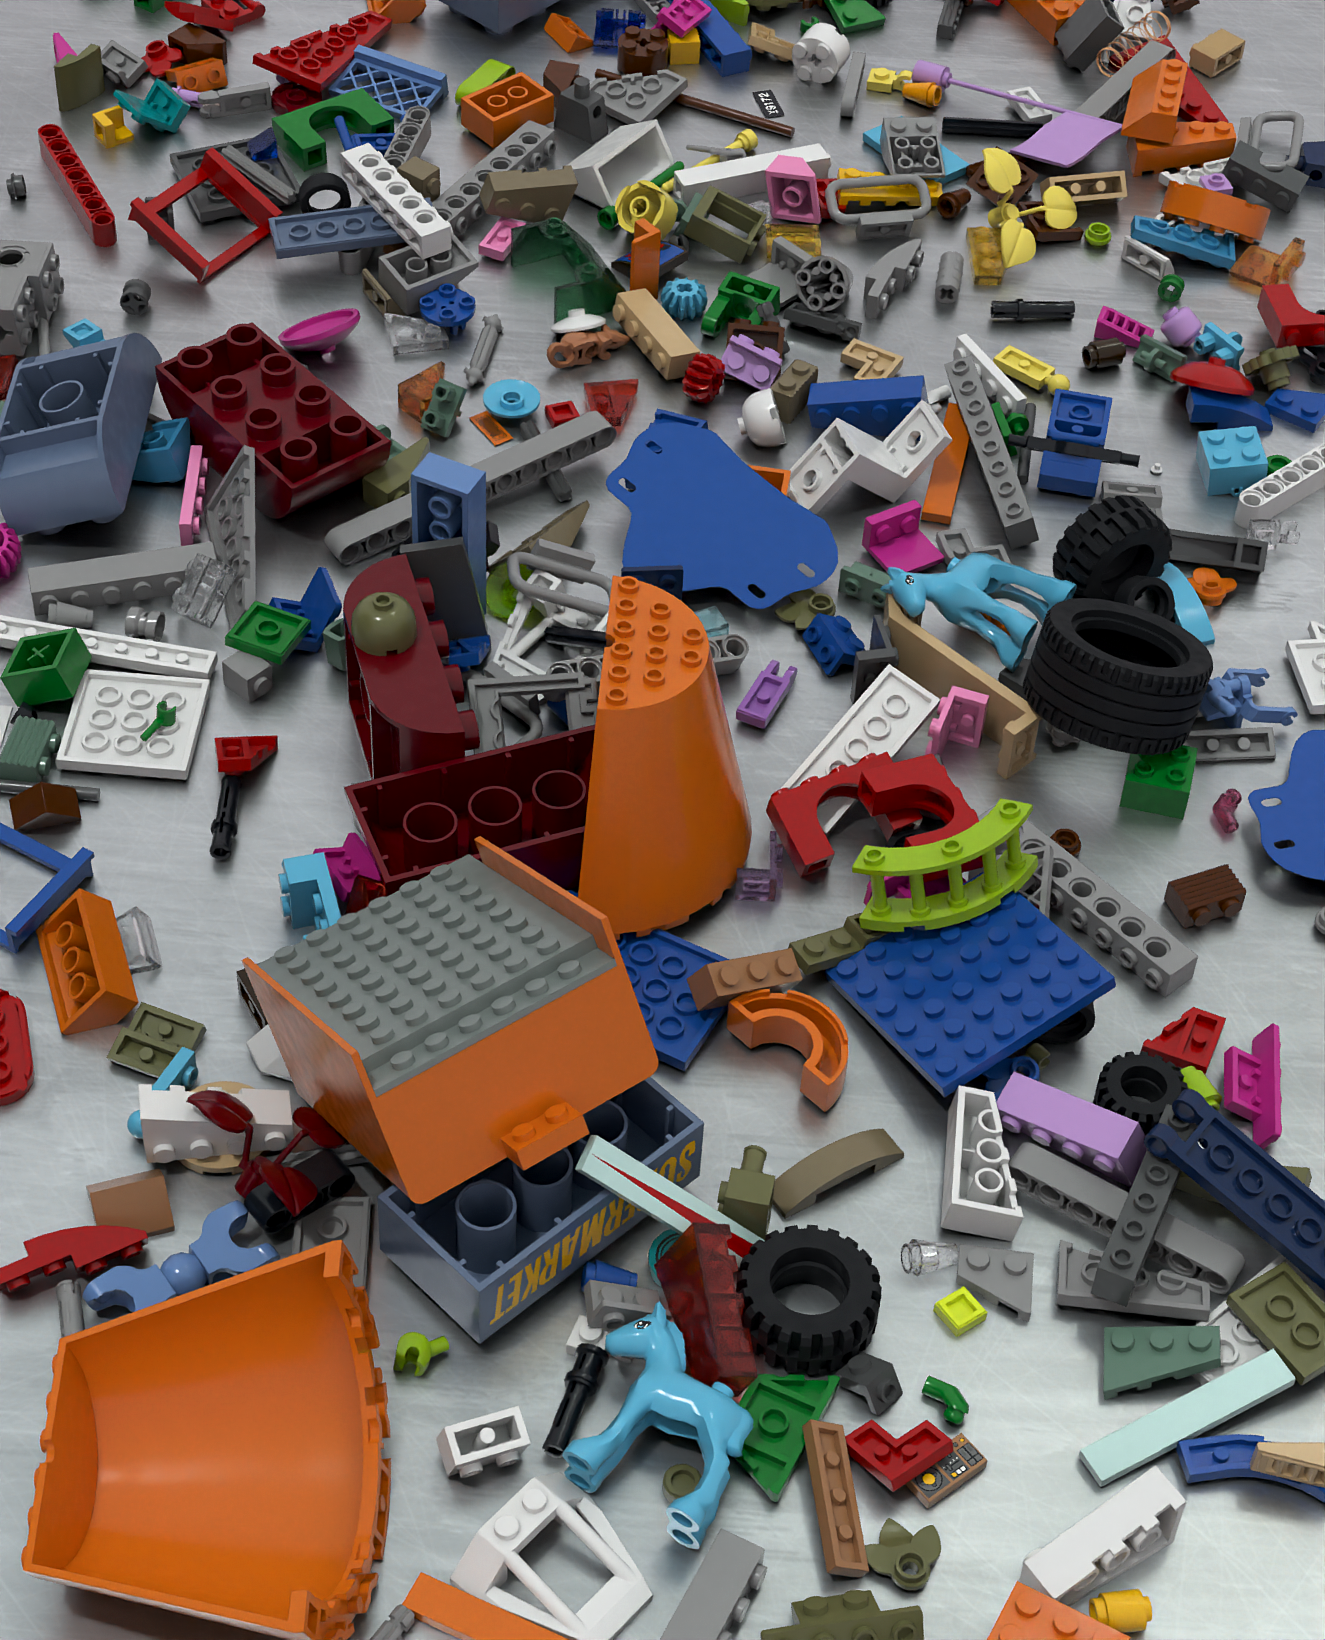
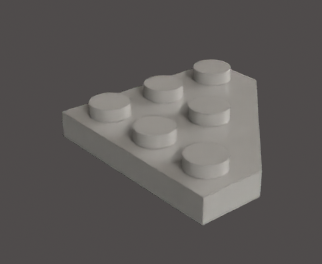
M668 69L658 70L657 75L642 76V73L621 75L622 79L607 81L606 77L597 78L590 84V90L604 97L606 114L626 124L652 120L688 87L687 78Z

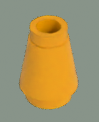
M935 82L905 83L902 96L931 108L940 103L942 89Z

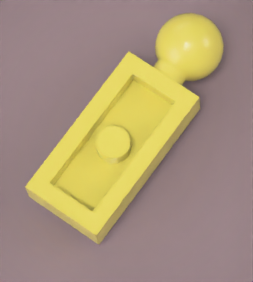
M1008 345L993 358L996 366L1006 375L1037 390L1047 385L1049 392L1055 395L1056 389L1068 391L1070 389L1069 379L1063 374H1055L1056 368L1011 345Z

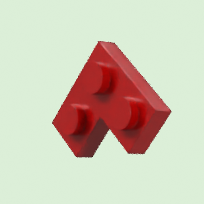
M872 1419L845 1436L848 1455L892 1492L954 1451L952 1439L928 1420H925L898 1439H895Z

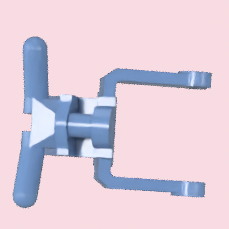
M1229 668L1222 679L1220 677L1210 679L1199 708L1206 720L1223 718L1230 729L1241 728L1243 718L1250 722L1281 723L1283 726H1288L1293 723L1290 716L1294 718L1298 716L1293 707L1256 706L1251 700L1253 698L1251 685L1255 687L1265 685L1262 677H1265V679L1270 677L1265 668L1256 670Z

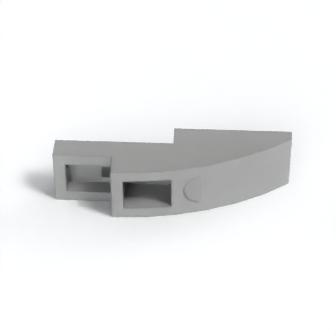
M916 238L894 248L878 260L866 275L863 299L867 300L865 317L876 319L880 310L886 309L889 294L893 295L895 290L903 292L907 283L913 281L916 267H921L924 258V251H921L922 239Z

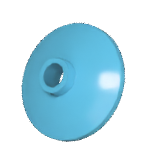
M516 379L501 380L487 387L483 394V403L486 409L496 416L511 419L522 418L538 409L540 393L528 382Z

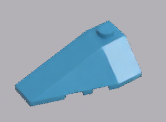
M188 417L152 424L153 430L144 432L132 480L152 483L166 481L174 483L183 479L187 472L191 447Z

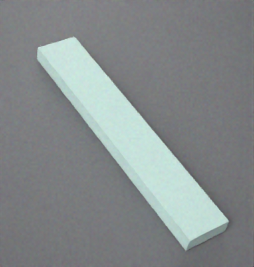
M1271 1349L1080 1449L1079 1457L1099 1486L1102 1487L1176 1448L1178 1441L1193 1439L1293 1386L1296 1378L1276 1351Z

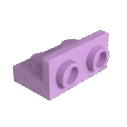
M739 334L738 337L732 335L721 358L722 363L725 364L724 373L758 391L769 389L783 364V360L779 358L780 354L768 347L762 350L754 346V341L742 334Z

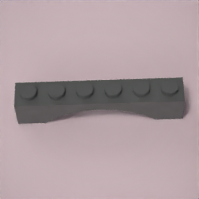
M1169 529L1172 539V551H1169V560L1258 574L1264 572L1269 542Z

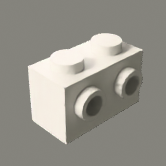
M519 1406L446 1426L436 1437L447 1476L459 1473L461 1478L479 1474L483 1471L482 1466L497 1462L498 1467L516 1463L520 1460V1455L531 1444Z

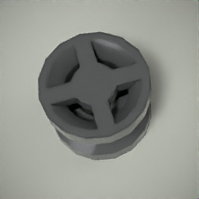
M139 279L127 281L120 298V306L129 314H143L149 304L151 288L146 282Z

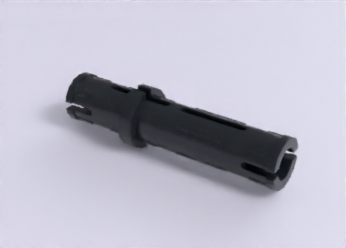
M1016 299L1015 301H992V306L990 307L991 318H1016V321H1022L1023 318L1073 319L1074 314L1072 313H1075L1074 301H1023V299Z
M225 775L221 779L216 819L211 823L213 837L210 854L219 860L230 857L232 840L238 830L236 815L242 780L237 775Z

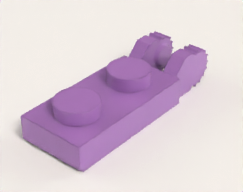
M771 660L766 669L761 671L738 706L736 719L765 729L794 683L798 669L789 666L783 677H779L776 675L779 672L780 662Z

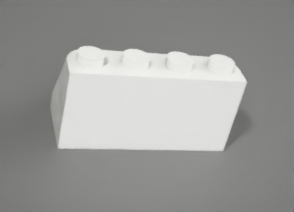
M657 119L620 126L570 162L568 165L572 166L578 181L574 195L601 208L615 206L618 195L626 186H631L640 180L651 181L673 165L672 154Z

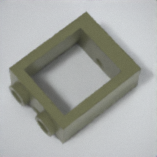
M710 185L694 210L683 234L741 264L745 255L751 257L767 228L762 224L767 215ZM710 213L749 234L745 240L706 219L707 214Z

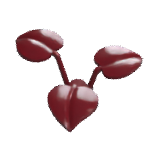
M215 1090L194 1093L186 1101L195 1105L210 1121L223 1130L232 1133H243L245 1131L242 1160L238 1165L239 1168L243 1169V1172L235 1184V1190L238 1194L246 1198L251 1190L266 1182L293 1217L298 1216L306 1206L314 1201L318 1190L315 1184L301 1171L292 1167L284 1168L281 1163L306 1136H310L317 1145L328 1149L340 1148L347 1142L313 1108L299 1107L294 1111L292 1118L295 1124L303 1130L294 1137L275 1161L271 1162L262 1156L249 1160L254 1129L249 1122L253 1118V1113L244 1103L228 1093Z

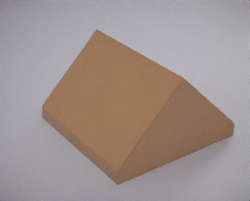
M159 1168L86 1186L95 1226H122L145 1230L148 1237L175 1231L164 1175Z

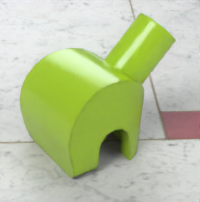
M417 1332L404 1334L398 1340L393 1370L402 1372L406 1364L412 1363L416 1366L414 1377L423 1375L431 1357L449 1350V1343L446 1337L441 1336L428 1341L424 1335Z

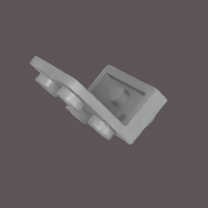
M779 236L773 239L771 262L748 274L747 277L780 287L781 308L799 298L795 274L806 261L814 257L787 239Z

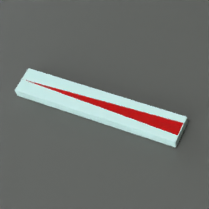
M590 1135L575 1167L576 1171L739 1271L743 1257L749 1254L750 1247L756 1241L762 1240L765 1242L759 1236L598 1135Z

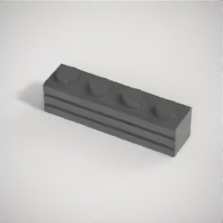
M945 0L937 26L936 38L951 40L953 34H956L964 1Z

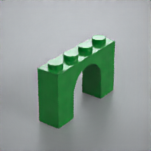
M363 88L272 118V133L276 144L305 172L327 164L326 141L318 132L336 128L334 119L337 116H342L348 130L357 134L394 133V118Z

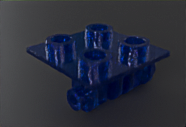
M602 8L601 10H596L597 21L593 46L603 49L618 48V39L625 33L626 27L637 26L640 29H645L646 14L641 13V11L629 10L628 19H626L627 10H624L623 19H619V9H616V18H614V9Z

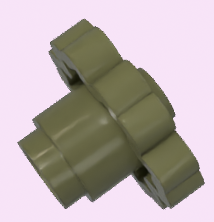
M1296 345L1280 349L1274 347L1260 352V356L1242 364L1245 377L1260 374L1264 386H1267L1270 392L1291 384L1289 380L1291 374L1287 364L1298 359L1300 355Z

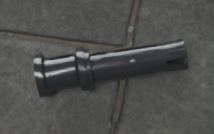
M581 1343L577 1346L575 1351L576 1362L572 1371L567 1372L565 1376V1394L553 1420L550 1432L542 1446V1449H545L544 1452L554 1458H563V1451L571 1442L588 1397L593 1396L598 1389L597 1378L601 1368L605 1367L609 1361L607 1352L594 1344Z

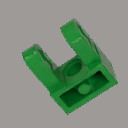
M729 271L718 288V295L704 315L701 333L716 338L730 317L751 320L753 325H762L761 321L764 320L763 317H759L756 307L770 301L775 310L773 315H778L780 312V287Z

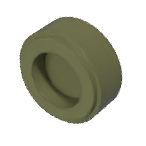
M677 1464L670 1467L663 1477L662 1490L665 1498L672 1503L673 1500L694 1491L702 1477L699 1471L687 1464Z

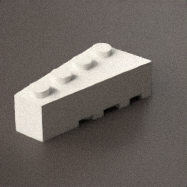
M138 1084L140 1120L147 1163H168L173 1160L204 1159L210 1156L243 1154L245 1131L243 1133H232L223 1130L210 1121L195 1105L186 1102L190 1095L197 1092H186L185 1086L170 1085L169 1091L152 1090V1084ZM207 1087V1090H215L228 1093L227 1091L222 1090V1087ZM242 1088L238 1094L228 1093L239 1099L253 1113V1118L249 1122L254 1128L250 1152L278 1151L286 1148L294 1139L289 1090Z
M959 1085L949 1107L941 1228L1013 1242L1024 1216L1021 1206H1018L1017 1187L1015 1179L1011 1178L1008 1166L1010 1158L1008 1149L1004 1148L1001 1136L1003 1129L994 1092Z
M1155 1465L1078 1523L1064 1531L1044 1548H1037L1030 1552L1023 1560L1019 1582L1070 1607L1174 1541L1187 1501Z

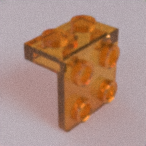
M1295 237L1281 255L1251 245L1231 267L1230 275L1242 282H1248L1261 288L1262 285L1286 284L1304 262L1306 252H1303L1305 240Z

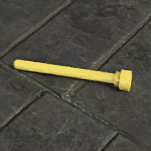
M745 129L738 133L734 142L725 148H742L745 152H749L758 146V138L751 129ZM711 155L693 167L719 163L720 155ZM674 178L662 184L661 189L667 193L673 191Z

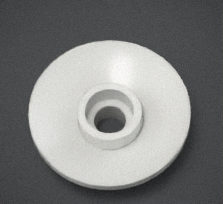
M584 308L572 309L568 311L569 317L558 321L551 327V332L568 333L592 329L604 325L606 318L585 314Z

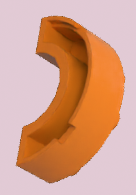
M1170 180L1160 212L1165 215L1164 219H1174L1177 222L1179 217L1184 219L1183 223L1199 227L1200 223L1210 225V231L1224 235L1225 230L1238 234L1237 240L1253 244L1254 239L1261 241L1271 210L1258 204L1247 203L1246 200L1186 183L1182 185L1177 181Z
M770 988L760 989L742 994L729 1001L726 1028L750 1049L763 1043L777 1042L790 1045L800 1051L807 1060L803 1064L800 1092L824 1112L830 1109L843 1090L849 1056L847 1032L837 1015L819 1000L793 990H788L787 994L770 993Z

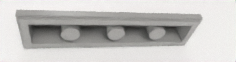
M1273 727L1191 730L1188 739L1183 744L1198 748L1196 762L1276 758Z

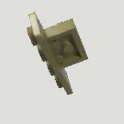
M850 1590L841 1595L828 1597L812 1596L803 1601L791 1602L792 1618L795 1625L766 1629L760 1633L761 1640H924L923 1612L918 1605L880 1611L871 1590Z

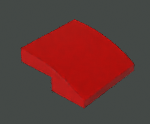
M165 1L164 7L173 16L182 21L233 32L234 21L219 18L220 11L184 2Z

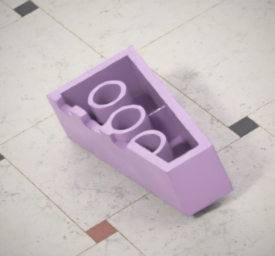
M1013 1072L996 1101L1003 1127L1014 1133L1022 1132L1032 1137L1038 1143L1049 1146L1130 1188L1132 1187L1147 1151L1144 1144L1146 1136L1139 1122Z

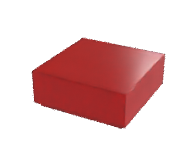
M572 400L545 406V415L552 429L580 416Z

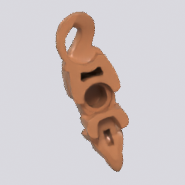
M606 324L602 325L601 331L568 332L561 338L560 343L555 342L548 347L547 358L550 364L556 368L590 364L592 362L591 358L596 355L602 360H608L611 354L606 351L607 349H616L626 345L631 338L617 330L610 329ZM556 352L562 354L566 361L556 360L554 358Z

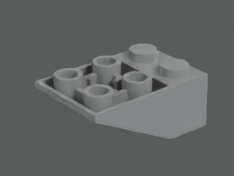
M935 117L883 118L880 145L883 160L891 175L915 174L921 178H945Z

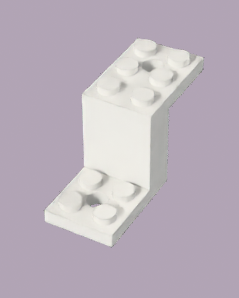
M923 400L913 408L883 442L836 418L790 469L789 498L812 513L817 514L846 481L850 480L895 503L953 439L931 406ZM921 435L920 441L916 445V439ZM816 475V480L813 483L812 479Z

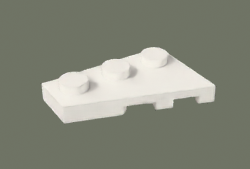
M1114 0L1113 4L1125 28L1119 35L1126 32L1128 28L1134 26L1136 22L1151 12L1150 0ZM1146 17V23L1149 24H1146V28L1153 36L1152 29L1150 28V26L1152 27V18ZM1140 22V28L1146 33L1143 23ZM1139 28L1133 29V33L1138 36L1141 42L1145 43L1148 41L1142 36ZM1127 33V39L1135 40L1132 33Z

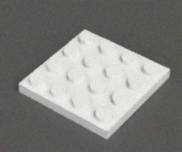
M86 669L77 688L57 753V769L187 780L210 692V679ZM166 701L167 710H171L176 706V722L174 725L158 728L146 742L140 738V735L156 719L157 704L159 702Z

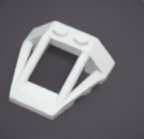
M538 568L526 581L536 586L567 594L562 580ZM518 592L516 607L513 614L509 616L506 634L503 642L500 641L493 662L513 676L546 674L543 670L520 657L545 635L544 630L547 627L551 628L553 625L606 632L608 613L604 617L529 597ZM532 606H534L546 618L513 646ZM585 648L574 659L602 655L604 651ZM537 694L539 706L547 702L542 694Z
M560 1472L534 1477L477 1531L450 1577V1583L457 1589L569 1640H614L653 1598V1594L643 1575L603 1512L588 1494ZM553 1519L561 1526L566 1524L614 1574L576 1614L518 1555ZM507 1567L552 1615L499 1589L507 1581Z

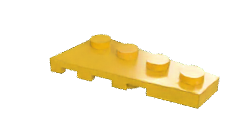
M839 168L837 180L883 176L885 174L882 172H864L855 168ZM926 179L924 181L929 189L931 206H937L938 199L943 194L942 183ZM911 184L838 190V205H848V201H859L860 206H870L871 201H882L885 206H895L899 201H905L908 206H921L918 190Z

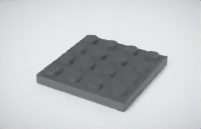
M272 134L170 154V163L180 181L200 167L207 150L213 147L222 155V149L231 145L296 191V201L291 202L289 205L299 202L300 185ZM240 172L277 207L288 205ZM208 180L187 194L200 222L214 221L223 217L243 214Z

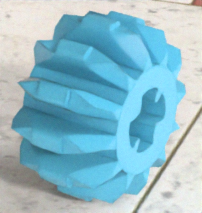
M676 277L674 281H667L666 286L663 287L661 292L662 307L670 314L672 319L678 317L681 321L685 318L693 321L694 316L701 317L702 312L706 309L708 300L705 285L698 284L697 279L688 280L687 277L685 279Z

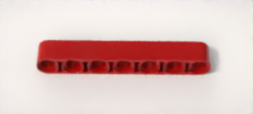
M46 124L38 129L41 156L92 242L99 247L114 245L117 242L115 216L68 138L58 125Z

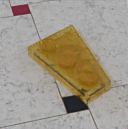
M967 227L966 241L974 285H1001L1007 269L1004 268L1001 253L1002 228Z

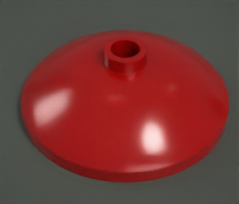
M1209 356L1208 362L1194 361L1179 366L1171 371L1169 377L1174 381L1190 386L1229 394L1252 396L1255 390L1252 383L1240 371L1225 365L1226 359Z

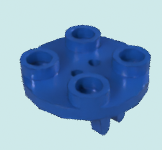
M450 283L440 285L439 289L427 293L419 300L421 316L433 325L449 327L450 333L457 335L458 328L461 330L466 328V322L474 316L476 310L475 298L467 292L456 289Z

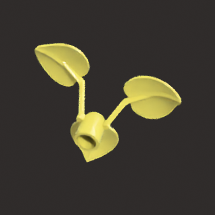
M985 148L982 150L984 156L986 181L989 187L996 193H1006L1002 200L997 201L998 207L989 211L988 222L992 228L996 230L1001 229L1004 268H1010L1028 262L1034 257L1036 252L1034 235L1029 229L1024 228V223L1018 222L1017 218L1045 211V221L1048 226L1053 229H1066L1072 226L1077 219L1076 205L1064 188L1052 186L1047 188L1043 194L1044 206L1019 212L1014 204L1006 203L1014 192L1012 186L1019 184L1021 181V171L1018 162L1011 154L1004 150Z

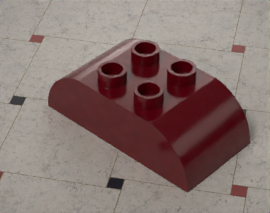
M595 724L345 786L346 799L388 896L399 891L403 884L409 881H418L429 875L435 867L448 865L468 854L482 862L474 840L479 836L566 891L578 888Z

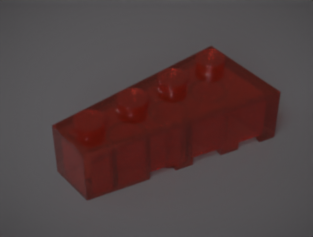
M693 1222L654 1266L674 1323L680 1332L683 1333L685 1354L693 1378L712 1387L714 1382H721L733 1391V1397H738L758 1375L749 1328H743L741 1322L745 1305L743 1294L736 1293L733 1273L738 1271L735 1255H729L726 1240L732 1238L730 1225Z

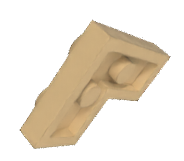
M755 22L751 23L748 32V45H751L753 50L760 53H765V51L773 53L775 58L784 62L792 60V49L795 44L775 37L774 29Z
M854 338L842 351L840 362L860 369L853 377V380L893 378L903 366L904 357Z

